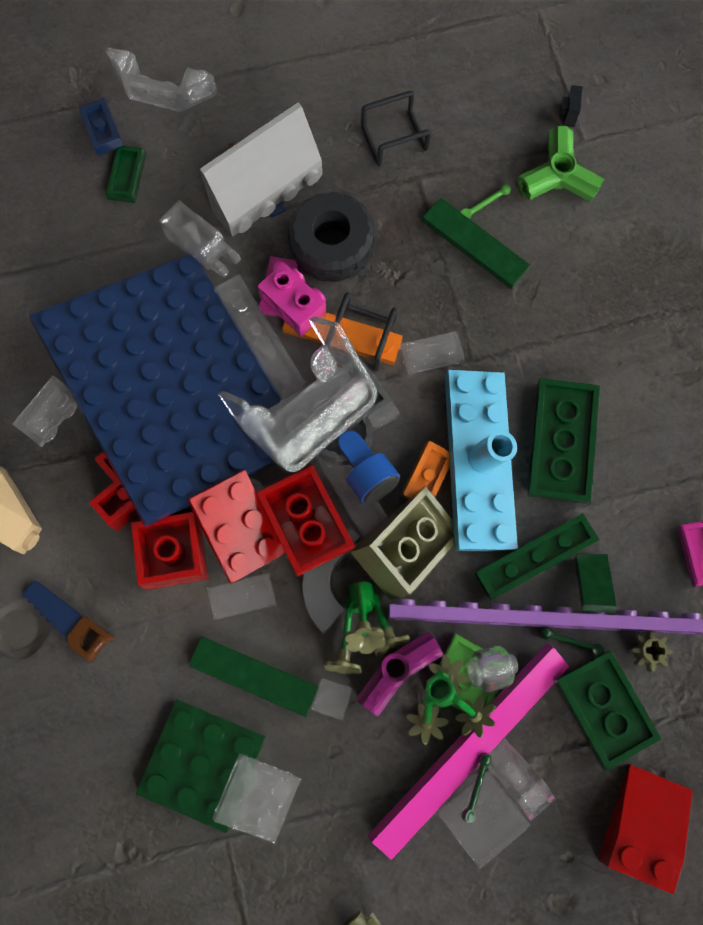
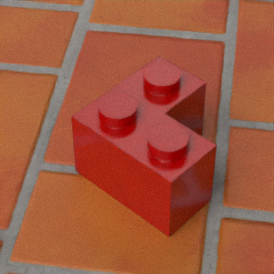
M102 452L95 458V461L113 480V483L89 503L108 526L119 532L138 514Z

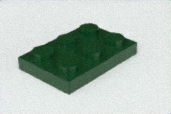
M612 650L606 651L554 680L603 770H610L662 739Z

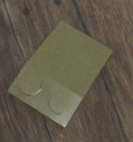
M425 486L370 531L351 551V554L389 600L408 596L455 544L453 520Z

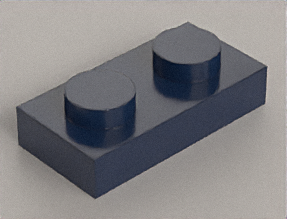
M104 97L79 108L92 146L98 156L124 145Z

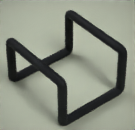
M412 90L366 104L361 109V127L378 166H381L383 163L384 149L419 138L425 151L429 150L431 131L429 129L421 131L413 112L415 94ZM409 97L408 114L416 133L383 143L378 146L377 151L367 128V110Z
M346 292L327 341L328 355L346 362L353 359L352 357L334 352L333 349L336 333L345 309L386 322L374 357V364L363 361L368 369L378 371L380 368V358L392 324L396 322L397 308L393 307L391 309L389 317L352 306L351 294Z

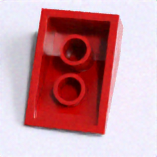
M313 465L257 492L297 577L355 548Z
M628 764L598 861L611 869L674 895L685 859L693 790Z

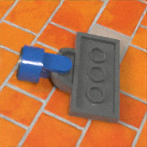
M359 356L354 357L255 417L256 423L289 469L314 454H317L325 462L333 465H351L354 469L347 476L346 482L362 504H372L382 499L399 483L400 474L385 454L378 453L374 455L370 449L372 444V424L370 419L390 408L393 400Z

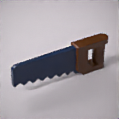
M33 581L22 594V597L28 598V603L34 604V609L40 610L41 616H47L46 621L52 622L53 628L59 629L60 635H65L68 646L87 661L92 663L106 643L113 641L114 637L89 617L80 614L40 582ZM93 629L98 634L87 649H84L83 639Z

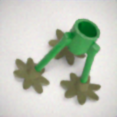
M443 655L441 666L434 663L429 664V668L436 676L431 677L427 681L426 692L428 696L423 699L425 707L423 704H418L419 716L414 714L406 716L408 721L415 724L409 730L408 735L415 736L421 733V740L424 745L428 744L430 734L438 740L443 739V734L438 727L446 726L448 720L437 718L439 707H447L452 703L457 704L466 712L455 717L459 722H466L462 729L463 735H468L474 729L477 737L482 738L484 732L483 725L487 727L495 726V722L488 717L495 710V705L484 706V698L481 695L477 697L474 706L469 701L462 700L459 696L460 689L457 683H464L469 680L467 676L458 673L463 666V661H457L451 666L449 657Z

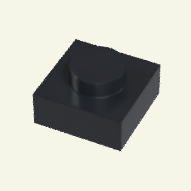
M571 85L568 97L563 96L560 107V114H564L563 126L575 127L581 111L583 86Z

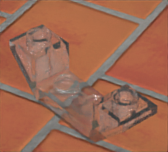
M107 48L106 53L113 71L129 99L183 112L216 96L217 89L214 76L205 70L186 68L181 84L177 86L169 81L161 82L139 74L140 70L133 53L124 49Z

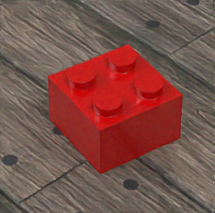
M193 512L168 516L147 527L143 525L142 521L131 523L138 586L146 590H153L209 580L203 532Z

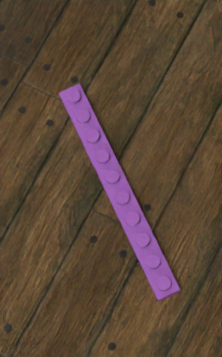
M396 599V605L390 604L388 620L631 632L654 631V633L703 635V619H701V614L681 613V618H669V612L652 611L649 612V617L637 616V611L617 610V615H605V612L586 611V614L573 613L572 607H554V612H542V606L524 605L522 606V611L510 610L509 604H491V609H478V603L460 602L458 608L446 607L447 602L428 601L427 606H416L415 600Z

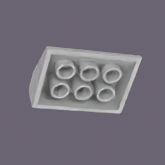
M298 102L200 168L212 212L233 237L238 233L247 231L252 226V223L259 218L270 215L280 202L292 200L302 188L315 184L322 175V160L303 108Z

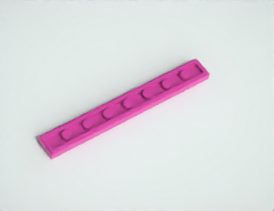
M546 643L490 703L496 707L493 713L488 715L495 722V726L487 727L483 725L484 732L482 738L477 737L474 729L468 735L462 734L367 835L371 842L390 860L396 856L478 767L480 755L483 753L490 754L555 683L554 680L560 678L569 668L568 664L553 646Z

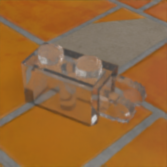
M179 200L159 220L166 238L188 255L191 254L207 270L211 268L219 275L225 277L229 271L219 261V258L223 255L234 264L241 260L239 254L225 243L224 237L216 228Z

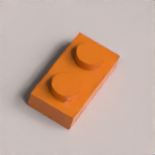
M431 441L425 442L400 496L408 500L426 486L431 494L436 497L450 467V452Z

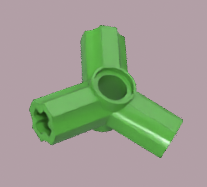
M557 126L554 129H550L547 134L548 162L520 175L517 179L519 191L524 198L531 200L551 189L565 188L592 202L605 179L576 163L573 154V130H570L568 126Z

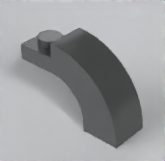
M350 528L348 533L356 546L360 542V536ZM350 551L304 573V602L312 621L322 634L345 612V609L336 601L332 594L331 577L337 565Z

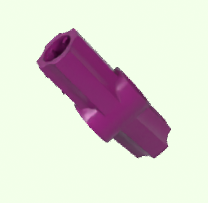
M429 631L388 655L355 700L379 717L406 678L443 656L438 643ZM392 659L401 661L404 666V672L399 678L389 676L386 671V665Z

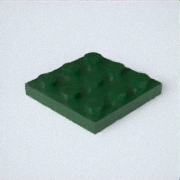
M176 700L136 795L227 833L266 736L186 702Z

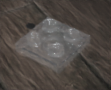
M52 375L12 425L42 447L55 437L60 424L74 414L77 404L64 383Z
M239 754L212 818L220 824L275 843L301 778Z

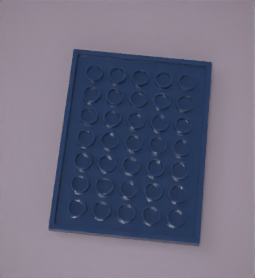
M194 253L29 315L32 326L145 527L190 506L187 498L240 470H245L249 477L283 460L256 423L255 418L283 401V398Z

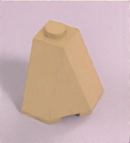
M0 466V542L14 551L25 555L27 550H31L37 544L42 528L7 470Z

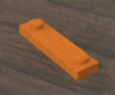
M326 313L302 337L284 322L283 333L327 346L336 315ZM342 317L333 342V348L374 360L384 330ZM389 332L380 362L394 366L403 335Z

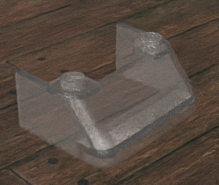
M315 316L310 318L309 321L323 343L313 354L310 363L311 370L317 379L277 414L272 416L266 408L259 405L250 407L245 400L228 392L222 391L218 394L243 431L280 467L290 472L302 469L368 411L377 399V388L340 323Z

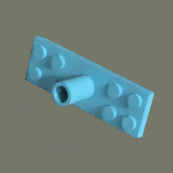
M448 370L445 373L455 551H515L518 549L511 459L517 452V443L509 433L505 373Z

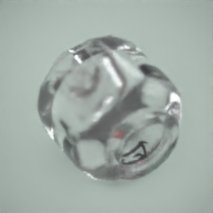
M492 646L477 650L472 654L471 660L467 662V673L472 685L486 693L511 686L515 679V673L518 672V663L515 656L509 654L502 646Z

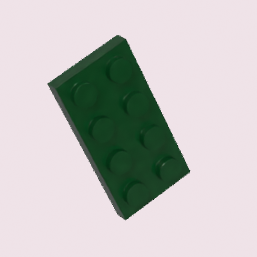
M546 378L539 379L527 497L580 504L591 503L600 385Z

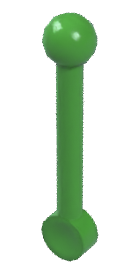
M503 184L500 190L470 209L464 208L461 213L471 219L472 214L501 195H508L511 192L510 185Z

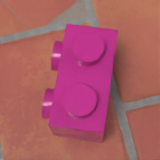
M284 262L258 285L260 298L300 337L326 314V298L321 291L315 287L311 289L305 283L303 275L296 268L290 269Z

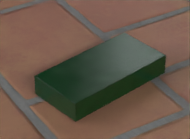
M130 146L116 148L105 194L108 200L136 202L146 158L144 148Z
M576 553L574 561L582 611L614 613L617 605L608 554Z

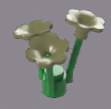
M357 582L348 587L349 598L345 599L346 614L341 649H338L336 661L323 662V667L326 671L340 674H361V666L350 662L351 651H359L362 654H370L374 651L375 656H380L385 653H393L410 643L408 635L395 637L393 629L388 626L381 608L380 596L374 594L373 585L369 582ZM373 607L381 628H372L367 621L366 614L370 613ZM353 610L354 613L359 614L360 619L355 630H351Z

